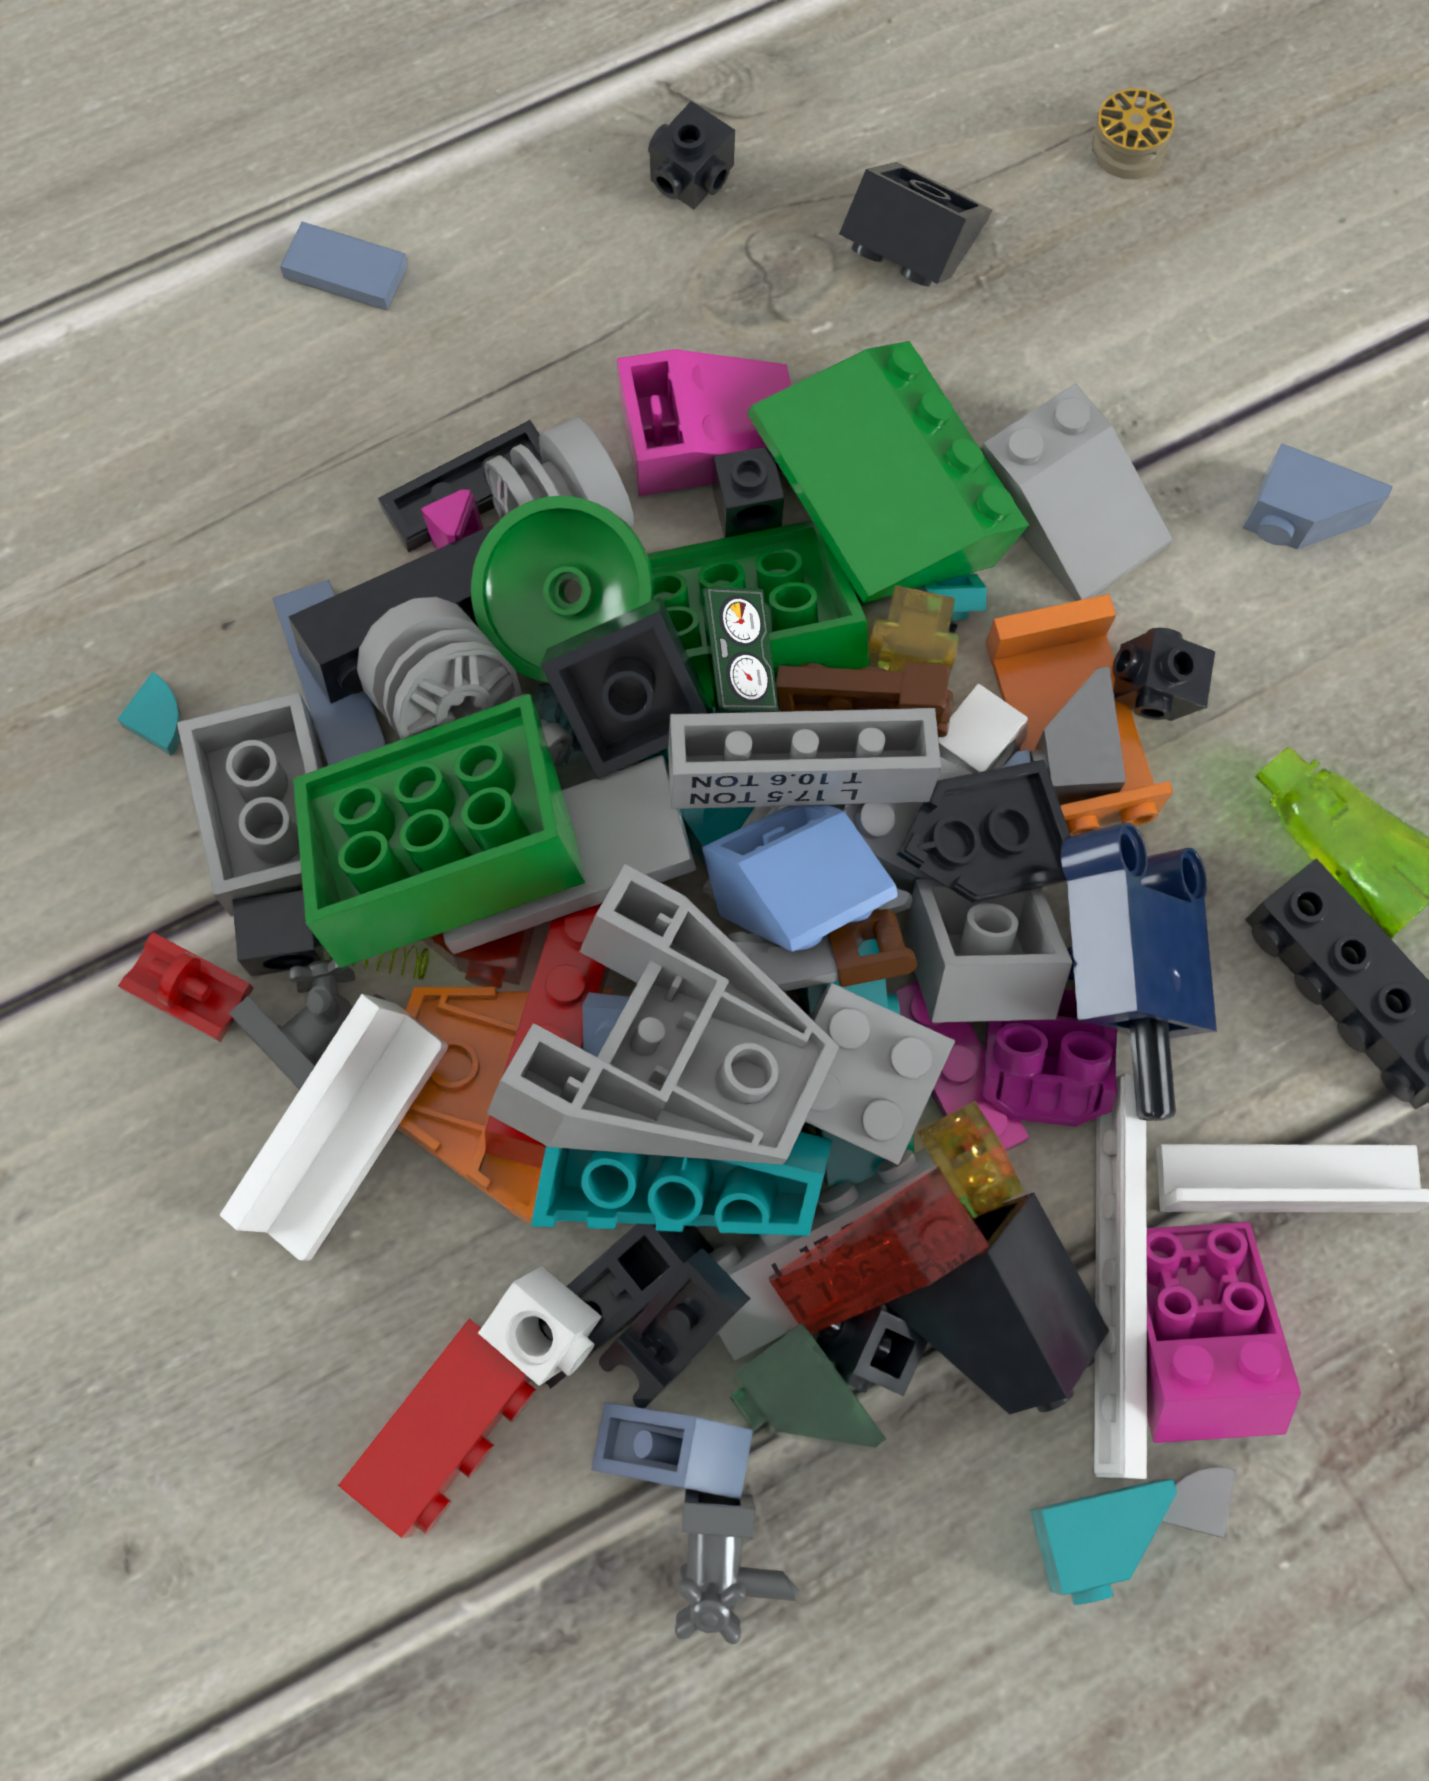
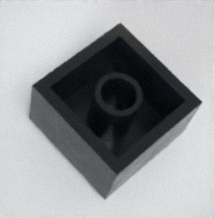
M661 597L547 648L541 663L597 779L667 749L670 714L713 713V707Z

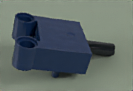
M1123 823L1067 836L1063 840L1061 847V863L1068 884L1072 947L1067 949L1072 960L1068 979L1075 980L1078 1020L1130 1033L1137 1116L1145 1121L1167 1120L1174 1117L1176 1113L1170 1038L1217 1032L1205 908L1207 892L1205 867L1199 854L1193 848H1182L1147 856L1142 835L1132 823Z

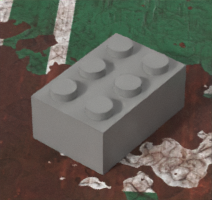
M296 692L177 722L214 896L232 917L234 916L232 903L234 899L303 890L293 778L324 767L314 721L301 693Z

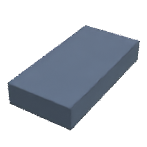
M302 221L280 268L285 279L388 310L407 269L408 262L406 253Z

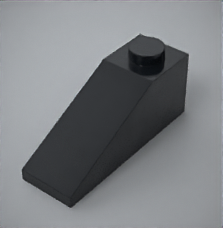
M636 1224L566 1286L602 1316L587 1337L594 1343V1347L584 1362L632 1323L684 1263L701 1248L708 1254L714 1251L713 1247L696 1226H684L682 1232L656 1231V1224ZM538 1318L541 1332L545 1337L553 1341L549 1325L543 1319ZM560 1371L547 1380L546 1384L551 1389L567 1377V1375Z

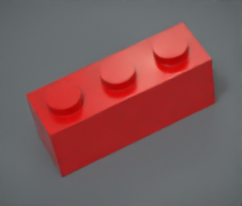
M470 1318L338 1485L400 1538L411 1537L416 1529H419L426 1535L435 1526L452 1502L444 1493L460 1472L470 1478L477 1471L494 1447V1444L487 1439L489 1434L503 1416L512 1423L537 1391V1389L529 1384L532 1379L478 1334L481 1327Z

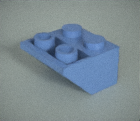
M830 805L786 806L702 847L719 916L791 952L805 950L817 945L822 940V936L849 922L865 920L876 908L898 897L896 884L843 810Z

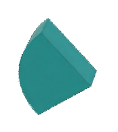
M152 672L117 720L123 728L172 756L180 742L177 722L181 721L180 709L176 697L166 682Z

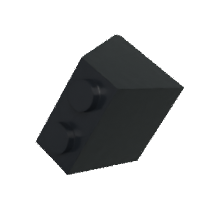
M1033 1192L963 1217L972 1233L971 1236L882 1282L876 1290L881 1300L1009 1415L1035 1407L1039 1412H1049L1067 1403L1073 1397V1388L1083 1372L1094 1363V1354L1109 1332L1106 1323Z

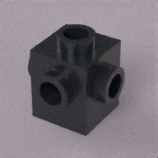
M690 101L669 125L666 123L662 124L650 140L648 152L650 154L651 181L662 194L671 199L677 198L694 210L708 194H716L725 184L729 172L734 166L735 129Z
M1161 627L1149 629L1145 634L1120 645V650L1113 662V675L1115 677L1113 688L1114 700L1133 707L1136 715L1152 720L1167 719L1173 721L1205 709L1208 705L1216 651L1184 640L1183 635L1173 629Z
M869 1289L863 1301L854 1297L824 1314L819 1327V1335L811 1351L835 1363L830 1376L866 1393L870 1383L873 1382L904 1397L928 1342L904 1320L900 1319L881 1300L877 1292Z

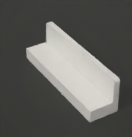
M361 994L220 1213V1216L238 1231L267 1232L298 1260L310 1261L448 1049L447 1043L398 1004Z
M1161 1144L1156 1148L1160 1212L1415 1213L1429 1207V1189H1421L1417 1145Z

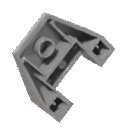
M625 864L597 911L579 951L637 983L598 1057L533 1023L501 1078L487 1114L548 1147L783 1165L794 1146L840 1046L688 898Z

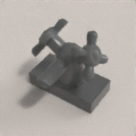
M334 960L313 962L307 967L293 966L289 970L290 981L297 982L298 993H309L307 995V1006L283 1026L280 1024L276 1026L249 996L229 1012L245 1033L299 1090L353 1008L348 1000L339 995L337 982L346 983L354 981L356 979L355 973L349 968V965L340 968ZM374 994L373 996L385 1000L381 995Z
M689 1489L685 1490L682 1532L689 1534L687 1563L682 1565L680 1569L682 1579L679 1582V1593L691 1604L679 1611L676 1616L675 1634L677 1638L687 1639L697 1630L704 1633L720 1632L726 1642L737 1644L741 1639L740 1620L730 1610V1607L742 1602L744 1597L796 1601L800 1589L785 1575L784 1571L740 1567L743 1538L753 1539L755 1506L752 1495L742 1494L741 1499Z

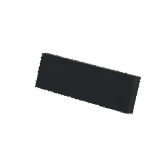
M531 420L378 498L381 509L408 552L431 541L420 508L461 489L471 490L480 515L495 508L493 494L484 468L487 461L500 455L512 466L510 452L512 448L521 444L528 448L541 464L544 463L538 439L540 434Z

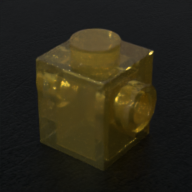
M895 585L887 619L875 617L868 653L879 655L877 667L888 671L903 672L905 662L945 664L952 670L960 634L949 632L955 598Z
M976 1101L918 1131L928 1154L966 1222L987 1211L1000 1207L1005 1201L1024 1192L1001 1141Z

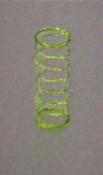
M415 945L408 950L407 954L405 946H403L404 962L401 977L404 974L408 954L412 948H415L416 965L413 979H415L417 973V978L423 980L429 963V949L424 948L418 957ZM398 948L395 949V951L392 950V959L389 966V974H391L394 956ZM380 954L378 959L377 972L380 969L382 954ZM424 957H425L424 968H423V971H422L423 960H424ZM369 958L365 960L364 969H367Z

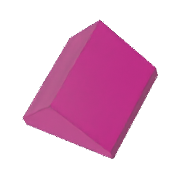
M461 489L420 508L433 546L436 549H440L484 529L471 490Z

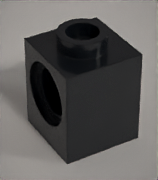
M768 447L714 456L713 494L724 538L781 527L785 497L775 459Z
M303 890L232 900L237 961L250 976L289 971L293 966L307 967L313 962L325 960L323 945L306 925Z

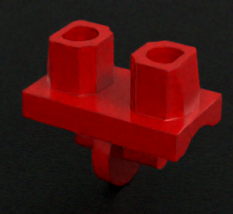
M154 932L148 937L138 961L118 985L124 992L220 1043L234 1021L229 1012L249 996L254 989L250 983Z

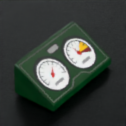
M703 588L701 602L715 713L778 712L763 589Z

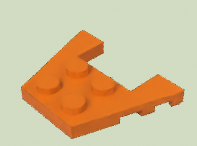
M414 987L405 1011L447 1043L448 1049L396 1129L522 1221L531 1224L541 1168L487 1154L485 1151V1128L490 1116L487 1114V1111L502 1078L529 991H496V987ZM604 987L602 994L613 995V989Z

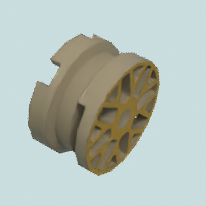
M1133 88L1115 92L1104 100L1098 111L1096 129L1092 138V151L1095 152L1098 158V164L1114 176L1121 179L1135 180L1150 176L1161 168L1166 158L1169 141L1175 127L1174 113L1169 103L1156 93L1145 89ZM1138 97L1146 98L1145 107L1135 105ZM1117 99H1119L1124 105L1120 106L1117 102ZM1160 108H1163V109H1164V110H1162L1161 112H1159L1158 114H1157L1156 112H1154L1155 110L1160 109Z

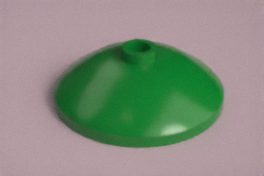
M548 496L529 501L513 509L488 533L474 563L471 578V599L479 629L512 667L526 677L550 683L541 666L547 648L653 601L654 581L651 564L641 541L622 518L608 508L587 499L573 496ZM571 580H576L582 588L581 597L574 603L567 600L564 592L565 586Z

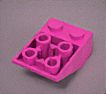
M678 349L617 358L619 397L639 496L713 484L714 456L766 447V444L748 417L747 411L751 405L791 386L787 364ZM776 462L778 473H783Z
M1250 1222L1146 1228L1147 1418L1153 1443L1285 1435L1300 1398L1301 1389Z

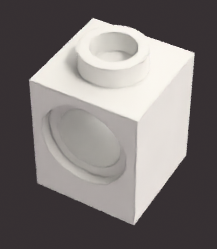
M978 683L951 716L947 736L938 738L940 756L972 773L1003 768L1027 737L1028 717Z
M540 1266L511 1284L478 1334L540 1386L560 1371L570 1376L584 1362L594 1347V1343L587 1337L602 1316L543 1266ZM538 1318L543 1319L549 1325L553 1341L545 1337L541 1332Z

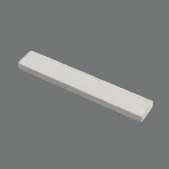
M1125 1073L1116 1077L1117 1093L1112 1112L1096 1118L1095 1305L1109 1332L1095 1353L1094 1474L1100 1478L1147 1479L1146 1121L1139 1119L1136 1113L1133 1074Z

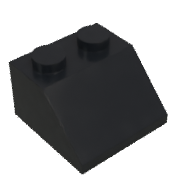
M898 162L865 170L839 235L853 241L851 249L857 254L877 262H881L883 257L902 266L900 271L902 276L914 283L929 287L932 282L938 284L953 276L986 224L992 209Z

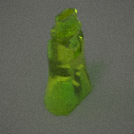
M1288 746L1270 761L1255 778L1273 795L1269 803L1278 811L1282 825L1295 843L1312 860L1317 858L1392 939L1429 905V836L1382 807L1341 775L1326 768L1316 773L1321 765L1316 759L1307 763L1291 746Z

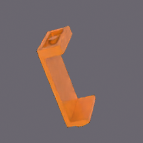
M1110 594L999 617L993 620L985 644L1002 700L1028 717L1027 737L1017 749L1018 751L1035 750L1044 728L1097 668L1110 667L1112 686L1114 688V657L1107 633L1116 617ZM1115 701L1126 782L1120 792L1060 805L1070 835L1097 830L1102 825L1122 821V824L1132 823L1134 826L1146 824L1159 816L1158 813L1173 794L1170 781L1154 784L1130 706Z

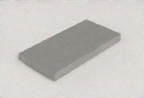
M663 755L623 768L599 779L595 778L562 790L576 835L585 883L443 932L445 945L449 950L456 954L603 903L625 864L660 883L695 871L696 866L680 809H671L669 767Z

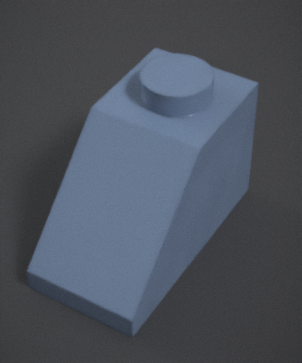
M1281 443L1263 476L1243 528L1258 534L1261 539L1268 543L1287 545L1294 549H1300L1370 524L1389 497L1393 486Z
M604 1403L591 1470L741 1499L753 1430L695 1416Z

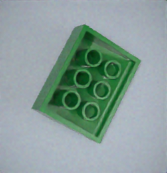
M910 341L865 349L751 405L747 411L748 417L863 603L924 587L926 584L938 583L992 568L1029 526L1012 496L998 478L982 450L972 438L951 402L946 398Z
M813 520L647 554L653 574L654 600L659 597L662 598L712 707L715 705L701 602L703 588L763 589L775 684L779 665L800 666L806 663H815L827 668L857 670L869 666L866 616L848 577Z
M531 694L293 778L306 925L340 968L585 883L575 831L536 704Z

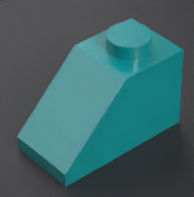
M1157 1479L1030 1509L1051 1592L1060 1595L1071 1594L1074 1605L1092 1603L1113 1597L1111 1584L1131 1579L1177 1494L1174 1479Z

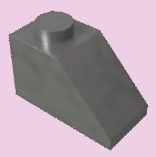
M1110 667L1097 668L1044 728L1035 750L1029 751L1031 762L1045 761L1060 805L1120 792L1126 782Z

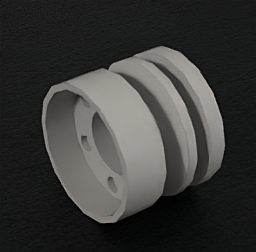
M573 416L540 434L538 439L543 464L537 460L528 448L520 444L512 448L510 452L512 466L500 455L487 461L484 465L486 478L493 494V503L500 520L513 509L535 499L548 496H573L596 502L617 514L631 528L634 526V514L619 473L596 434L583 419L577 416Z
M438 597L414 598L391 608L371 626L359 648L357 672L362 688L379 711L387 717L389 724L398 732L401 739L508 702L521 693L517 673L512 665L457 604Z

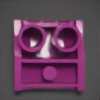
M1064 989L1056 1019L986 1021L985 1073L982 1096L1010 1119L1076 1127L1112 1112L1117 1093L1116 1050L1118 1030L1079 1021L1076 991Z

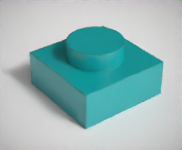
M977 573L966 574L920 587L918 599L926 613H934V617L939 620H964L969 618L970 611H986L987 587Z

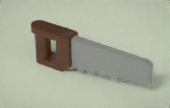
M888 909L873 911L865 920L849 922L822 936L820 943L811 948L791 952L783 947L773 945L769 947L766 953L753 951L748 957L783 992L836 981L839 982L840 987H847L906 975L917 967L914 952L904 945L896 914ZM876 939L879 953L859 956L858 948L862 942Z

